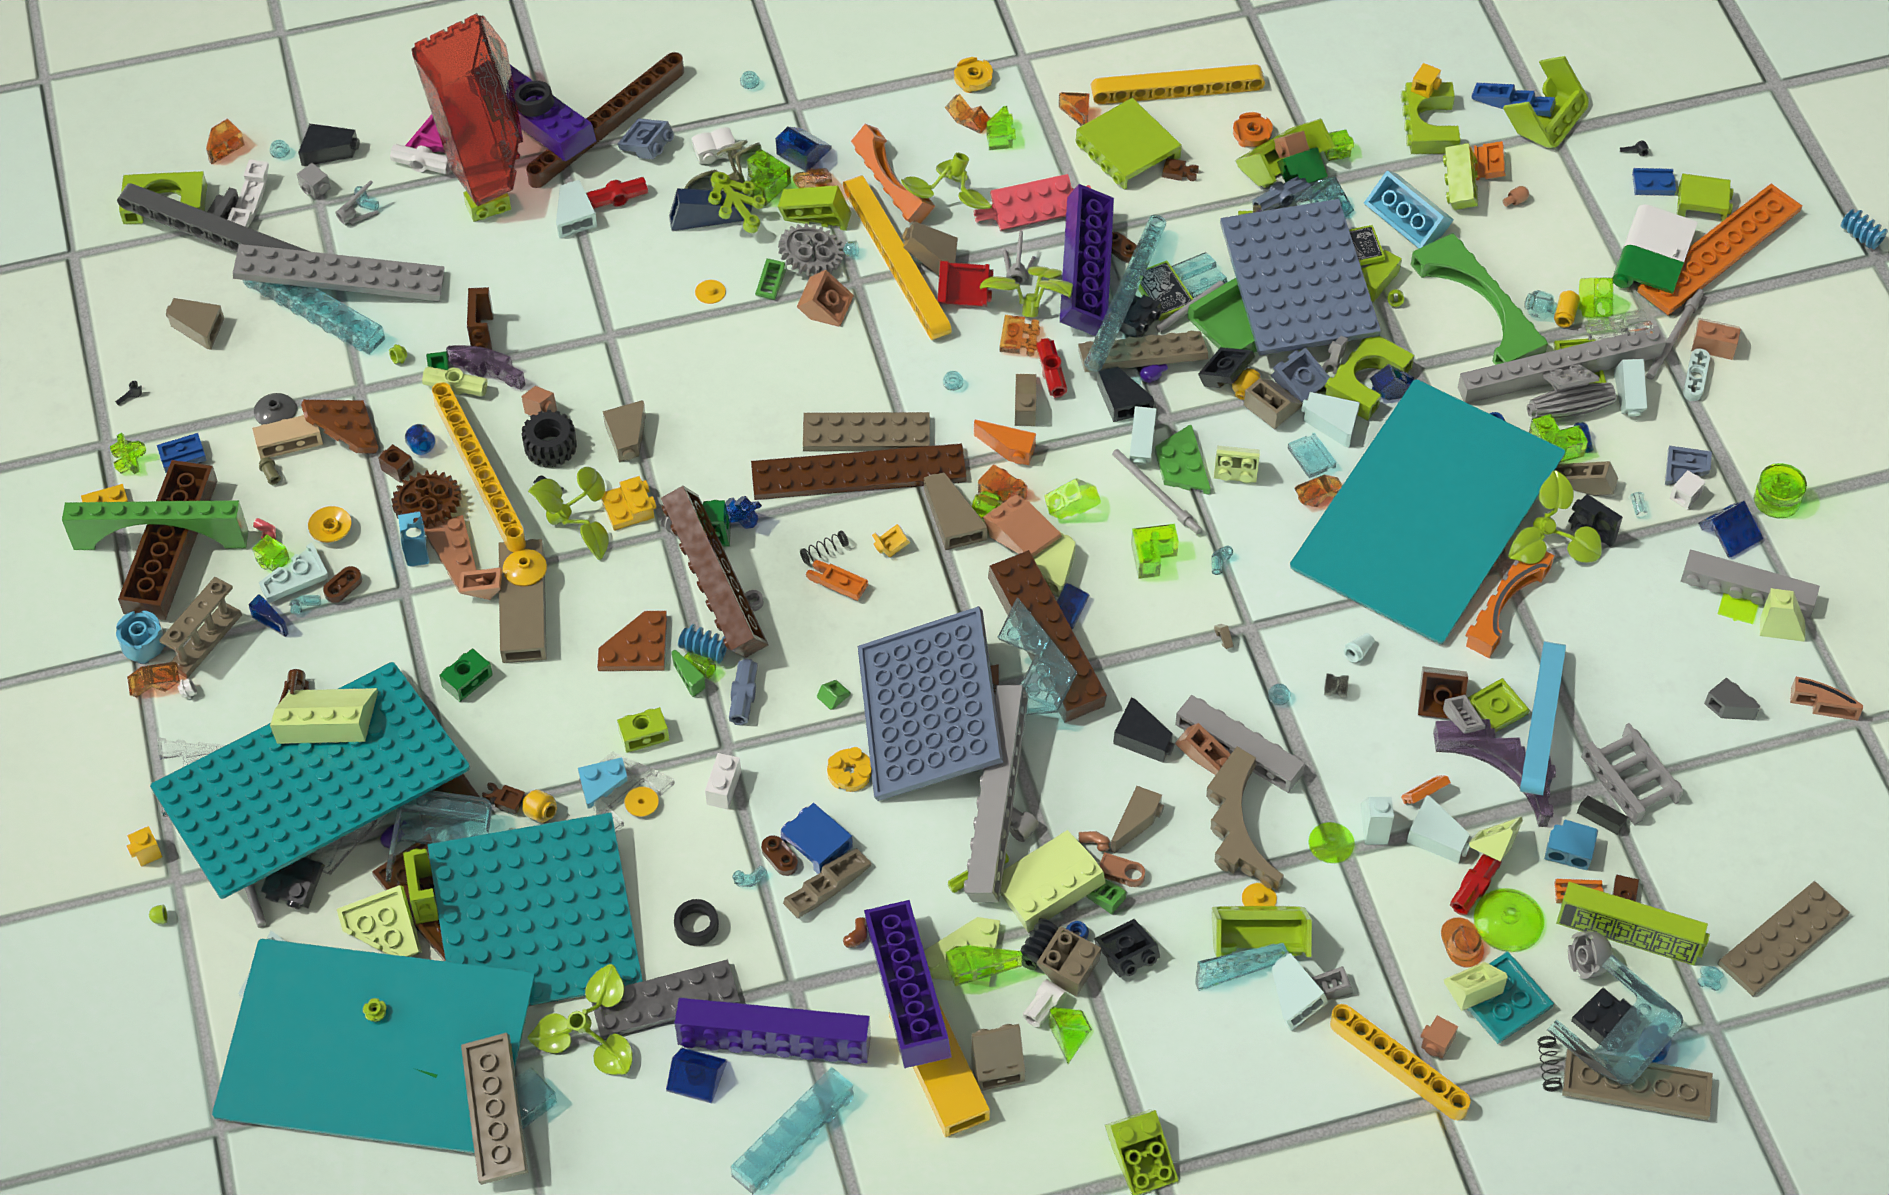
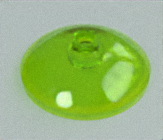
M1511 888L1490 891L1478 901L1473 916L1475 929L1481 939L1495 949L1505 952L1523 951L1532 947L1542 935L1544 929L1543 912L1539 904L1522 891ZM1508 910L1513 911V912H1515V913H1514V914H1510V913L1508 912Z

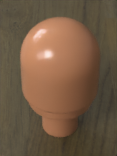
M1524 186L1516 187L1508 193L1507 198L1502 200L1503 204L1506 207L1510 204H1521L1528 199L1529 190Z

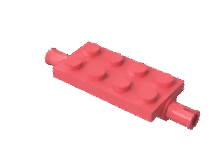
M1065 174L991 190L992 208L974 210L976 223L993 219L997 221L1001 231L1066 217L1067 197L1074 190L1071 187L1069 175Z

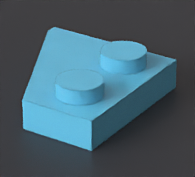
M622 757L578 768L588 809L592 808L594 802L602 796L607 797L615 788L628 781Z

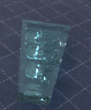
M1284 943L1271 944L1261 948L1198 961L1195 985L1198 991L1274 966L1278 959L1286 957L1287 949Z

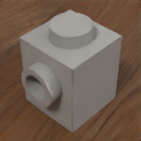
M313 163L297 173L300 188L306 195L309 194L314 199H317L331 189L328 175Z

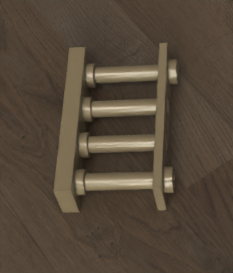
M214 577L159 639L160 643L176 651L177 655L168 664L171 670L188 679L242 616L241 610L229 605L225 601V597L233 589L232 585Z

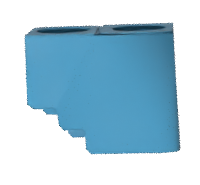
M1564 820L1563 825H1555L1554 829L1551 830L1544 859L1588 870L1593 857L1598 830L1590 826Z

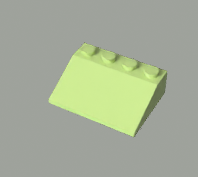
M377 688L295 690L294 694H290L289 691L275 708L270 724L277 744L365 742L378 690Z
M1066 830L1003 871L1000 894L1026 931L1030 932L1034 929L1035 924L1039 922V918L1049 920L1092 891L1106 884L1103 870L1092 855Z

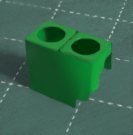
M1318 147L1277 161L1285 183L1298 176L1300 179L1306 178L1307 183L1328 177Z

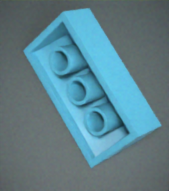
M1388 170L1364 202L1366 206L1418 248L1426 246L1443 236L1454 220L1400 175Z

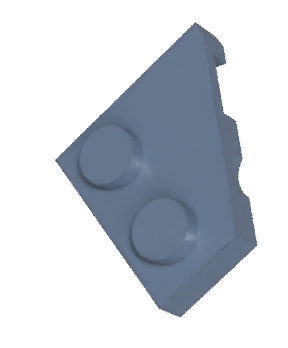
M1669 445L1665 485L1676 483L1687 470L1699 477L1709 474L1712 451Z

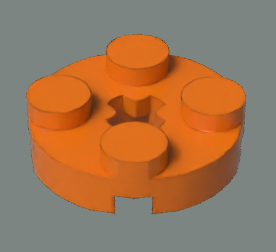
M1243 113L1239 116L1238 120L1234 121L1233 135L1241 147L1260 146L1269 141L1272 136V122L1267 117L1266 119L1261 117L1260 113Z

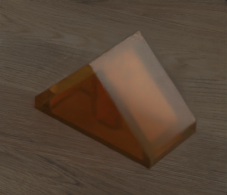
M1061 92L1059 93L1058 107L1082 126L1088 123L1090 93Z

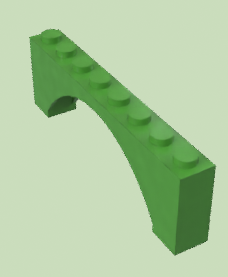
M1454 233L1413 251L1410 265L1421 278L1425 276L1438 277L1461 283L1482 295L1495 309L1500 319L1503 333L1500 346L1494 350L1492 362L1495 365L1546 353L1548 346L1546 338L1540 335L1535 329L1534 324L1528 321L1523 315L1522 310L1516 307L1511 301L1510 296L1503 292L1498 282L1491 278L1486 268L1479 264L1474 254L1467 250L1463 242Z
M239 500L65 502L62 522L73 550H95L96 544L105 536L119 529L136 525L160 524L189 529L216 540L224 545L225 549L246 548L249 532Z

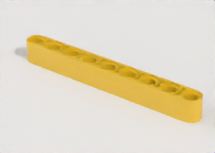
M1255 64L1096 78L1091 82L1093 100L1097 104L1122 103L1131 98L1135 101L1249 92L1258 91L1265 86L1262 68Z

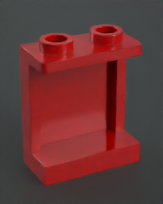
M940 261L938 303L987 307L988 302L992 301V290H989V287L980 289V285L985 279L993 277L994 269H990V264L978 265Z

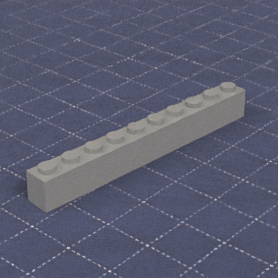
M1659 326L1650 327L1460 373L1458 390L1463 401L1471 403L1550 384L1543 378V374L1550 373V370L1553 369L1565 370L1569 369L1572 365H1582L1592 373L1599 372V370L1616 368L1622 360L1644 359L1645 361L1661 357L1666 341Z
M997 685L996 693L994 694L1003 762L984 768V773L980 777L981 793L977 797L978 813L973 822L975 833L974 838H971L970 841L972 853L971 859H968L967 862L968 880L964 882V892L972 902H999L1029 697L1023 685Z

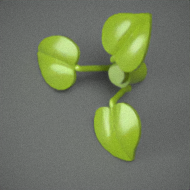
M956 152L953 159L941 162L936 166V171L940 176L932 185H928L923 179L914 176L901 179L903 186L913 195L921 198H931L934 195L932 189L937 186L943 177H946L956 182H961L962 192H959L958 197L965 205L976 209L992 208V205L979 192L965 188V181L968 178L965 169L970 159L963 153Z
M1033 266L1028 269V273L1038 276L1035 293H1027L1024 298L1020 285L1015 283L1014 279L994 276L987 278L981 283L980 289L986 287L1002 290L1017 289L1019 304H1023L1022 315L1037 317L1040 300L1045 288L1070 298L1073 284L1068 281L1055 279L1062 275V271L1059 269ZM1043 277L1050 279L1049 281H1041Z
M591 467L581 468L577 473V483L584 492L567 504H564L563 499H561L562 489L553 479H543L536 482L528 492L546 510L548 522L552 525L561 522L563 525L568 523L583 524L580 527L583 541L598 560L602 559L609 544V536L606 529L597 521L590 523L589 520L569 519L572 513L570 506L586 495L593 502L602 499L605 494V483L600 473Z
M1552 471L1539 491L1541 504L1545 508L1553 510L1545 513V517H1537L1533 522V527H1527L1517 535L1509 552L1510 559L1528 564L1541 561L1547 550L1543 539L1545 535L1552 533L1572 540L1567 546V552L1574 560L1588 563L1600 558L1602 554L1601 539L1595 529L1587 526L1580 527L1576 530L1574 536L1556 529V522L1551 516L1557 513L1558 508L1568 509L1574 498V491L1569 480L1560 472Z
M609 964L598 970L586 986V999L589 1002L596 1003V1005L583 1009L582 1012L574 1011L568 1016V1019L558 1013L546 1015L527 1036V1039L538 1049L555 1054L565 1051L571 1045L570 1032L573 1030L579 1033L586 1032L602 1044L595 1049L593 1055L594 1064L597 1069L609 1075H625L629 1072L633 1059L629 1042L619 1034H612L605 1041L590 1029L592 1021L588 1016V1013L600 1008L601 1004L605 1007L617 1005L624 996V983L616 967L613 964Z

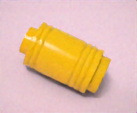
M1563 291L1559 296L1554 320L1560 327H1570L1575 321L1580 297L1574 291Z

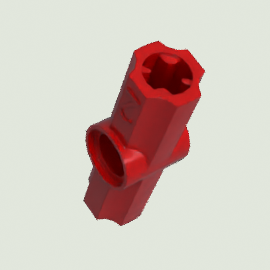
M644 177L626 182L612 180L607 183L606 187L587 192L586 195L593 209L609 204L618 207L627 203L630 198L648 194V188Z
M1044 338L1036 343L1042 366V376L1046 380L1049 395L1054 398L1062 397L1067 393V385L1061 368V359L1057 354L1054 340Z
M1483 853L1474 868L1468 870L1461 882V887L1450 902L1454 912L1460 915H1467L1478 898H1482L1486 893L1491 879L1500 868L1502 861Z

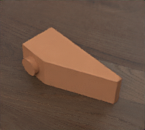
M1199 723L1188 727L1175 742L1191 760L1214 775L1218 773L1231 755Z

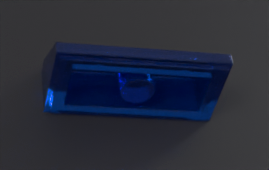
M1066 583L1057 603L1071 629H1073L1090 595L1072 584Z

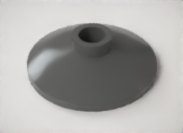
M283 393L268 394L262 397L254 407L255 419L261 425L293 418L296 413L294 400Z

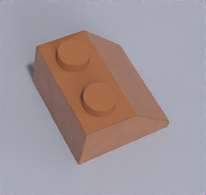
M824 270L809 278L797 308L810 320L841 326L854 295L827 270Z
M1698 318L1691 351L1704 349L1712 356L1733 360L1738 345L1740 327Z

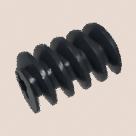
M1039 918V922L1035 924L1034 930L1030 932V937L1026 939L1020 952L1017 953V961L1029 970H1036V967L1040 968L1037 965V961L1057 932L1058 927L1047 919Z

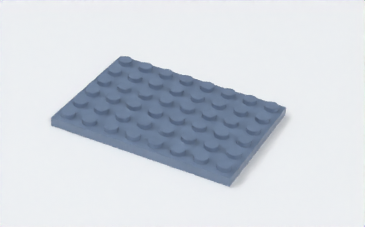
M1339 199L1220 218L1221 229L1259 356L1303 349L1305 347L1331 344L1332 341H1336L1340 336L1348 338V341L1380 336L1381 329Z
M980 606L858 646L874 798L877 801L1003 762L984 616Z

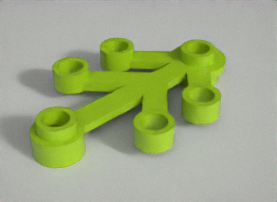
M724 172L713 173L711 184L714 189L710 192L708 201L713 205L719 204L722 197L720 193L723 190L726 198L724 205L720 207L719 216L723 219L730 218L733 203L745 219L743 229L748 233H756L760 226V220L756 215L750 214L743 203L752 205L756 209H762L765 204V198L760 195H756L754 198L747 196L751 195L755 188V185L750 181L740 183L731 180ZM732 188L737 189V190H740V191H742L744 194L735 192V191H733Z

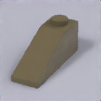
M1016 374L1015 426H1036V374Z
M1610 461L1559 464L1555 471L1560 472L1569 480L1573 490L1591 495L1614 494L1618 481V476Z
M1136 786L1111 840L1110 852L1116 853L1153 825L1156 817H1161L1164 809V804H1161L1162 794Z

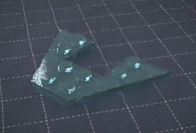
M1016 598L998 635V639L1035 655L1021 683L1029 695L1026 715L1058 713L1077 671L1019 598ZM993 684L994 694L996 693V684Z

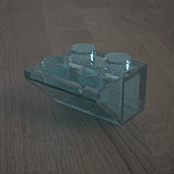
M1336 176L1320 179L1295 199L1297 206L1339 199L1345 217L1354 211Z

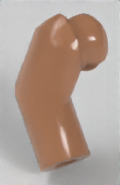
M1097 831L1078 832L1079 843H1097L1099 851L1109 850L1110 840L1107 836Z

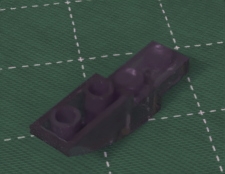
M451 345L446 348L449 362L453 366L465 369L471 375L483 378L488 373L491 377L498 378L508 386L519 390L526 385L523 371L513 367L511 357L491 349L467 345Z

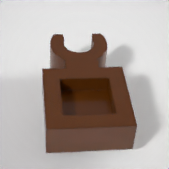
M1166 158L1162 178L1182 181V178L1186 177L1190 181H1196L1197 174L1195 173L1199 172V166H1186V161Z
M488 783V790L493 792L490 794L483 792V800L486 802L495 801L496 808L516 815L526 796L525 792L505 784L502 789H498L496 784Z

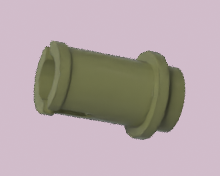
M269 457L261 459L259 461V470L264 473L270 485L279 483L281 476L275 468V461Z

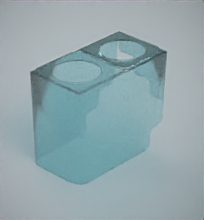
M529 1068L516 1078L522 1130L557 1103L556 1093L533 1068Z

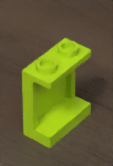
M1682 173L1678 187L1677 215L1685 217L1686 210L1721 214L1722 222L1727 218V215L1732 213L1733 203H1729V200H1732L1734 189L1730 188L1731 180Z
M413 849L410 852L403 853L410 902L416 924L439 920L433 889L421 891L419 879L432 876L427 849Z

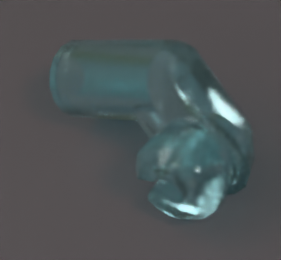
M362 186L355 187L354 195L362 188ZM366 191L356 200L359 207L374 211L379 208V201L369 199Z
M1226 545L1212 554V574H1222V564L1233 555L1232 547Z
M301 595L291 600L289 604L291 606L290 612L301 613L302 606H320L321 596Z
M761 865L751 874H744L743 871L737 870L733 873L732 878L734 884L738 887H753L767 874V870Z

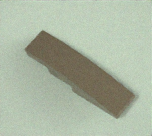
M856 848L823 866L821 873L805 881L801 889L786 896L783 904L798 919L840 892L866 871L872 863Z

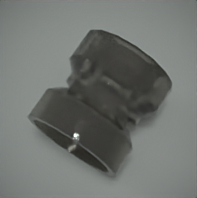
M1326 673L1324 695L1338 694L1339 697H1347L1349 675L1337 677L1334 674Z

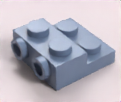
M638 118L617 145L620 150L636 152L638 158L654 159L663 152L665 144L673 140L674 132L668 121Z
M1306 347L1300 352L1298 350L1292 352L1287 357L1289 359L1287 362L1280 361L1273 367L1274 372L1271 374V377L1285 390L1287 389L1302 403L1304 399H1308L1310 392L1316 393L1330 378Z

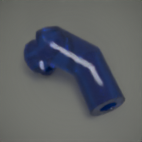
M1585 422L1575 423L1573 431L1580 436L1583 452H1592L1594 448L1588 425Z

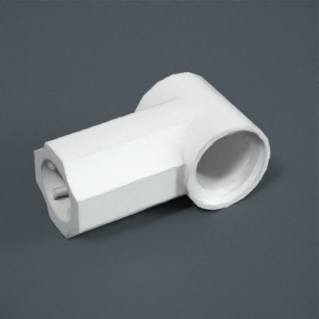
M1048 979L1044 980L1036 992V997L1024 1011L1023 1018L1031 1026L1040 1028L1053 1009L1056 1010L1061 1006L1066 998L1067 991Z

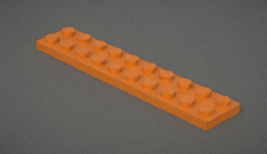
M1771 183L1689 247L1673 294L1645 284L1640 285L1637 292L1664 313L1670 315L1693 297L1698 289H1703L1798 214L1802 209V205Z

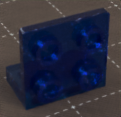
M1745 501L1730 504L1698 522L1701 530L1710 528L1711 531H1715L1728 558L1763 540V536Z

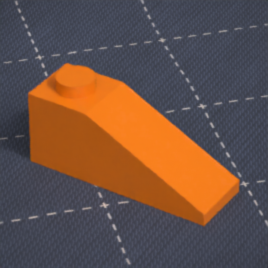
M974 420L975 437L1008 461L1029 466L1036 447V433Z

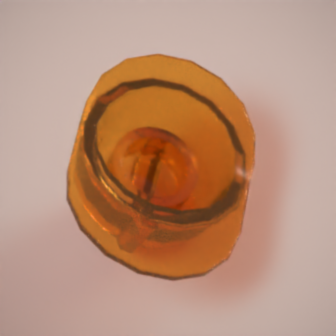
M1461 917L1447 920L1442 925L1440 932L1449 958L1461 967L1477 965L1484 955V945L1477 928L1471 921Z

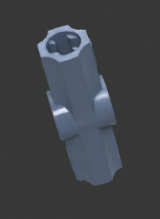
M1299 176L1286 183L1282 181L1276 182L1268 192L1252 200L1254 210L1267 211L1278 206L1281 208L1288 207L1296 197L1310 191L1311 184L1307 183L1306 178L1300 179Z
M743 659L738 662L736 679L732 682L729 721L735 725L748 723L751 703H754L755 680L758 664L752 661V659Z

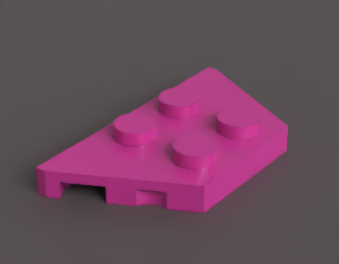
M446 96L437 107V112L439 113L440 111L441 113L439 116L441 125L438 124L437 117L435 116L436 112L434 111L405 146L415 149L418 146H425L432 152H450L449 147L447 148V143L444 145L445 141L442 139L444 137L442 129L445 132L446 130L443 127L441 115H444L452 140L449 143L451 150L471 127L470 121L465 115L461 114V110L451 103V99Z

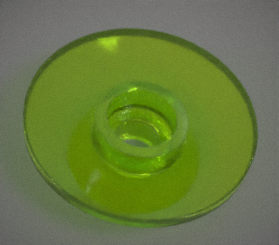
M1326 822L1316 826L1311 831L1308 845L1310 851L1317 859L1326 863H1340L1351 856L1355 842L1352 833L1345 826L1334 822Z

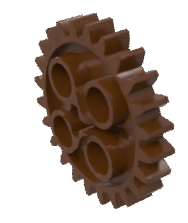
M426 470L425 475L417 472V477L415 478L410 475L409 481L402 480L403 486H396L397 491L393 492L394 498H391L392 507L397 519L398 515L420 512L425 528H428L430 523L436 527L437 521L445 523V517L451 519V513H457L456 507H461L460 500H462L457 480H453L451 475L446 477L445 472L438 475L437 470L433 474H429V471ZM418 518L413 519L414 523L418 521Z

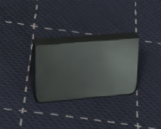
M1589 795L1580 803L1577 814L1616 835L1619 834L1629 818Z

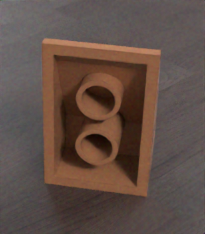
M1016 494L983 517L989 537L1018 554L1029 550L1034 557L1062 537L1061 533L1029 501Z

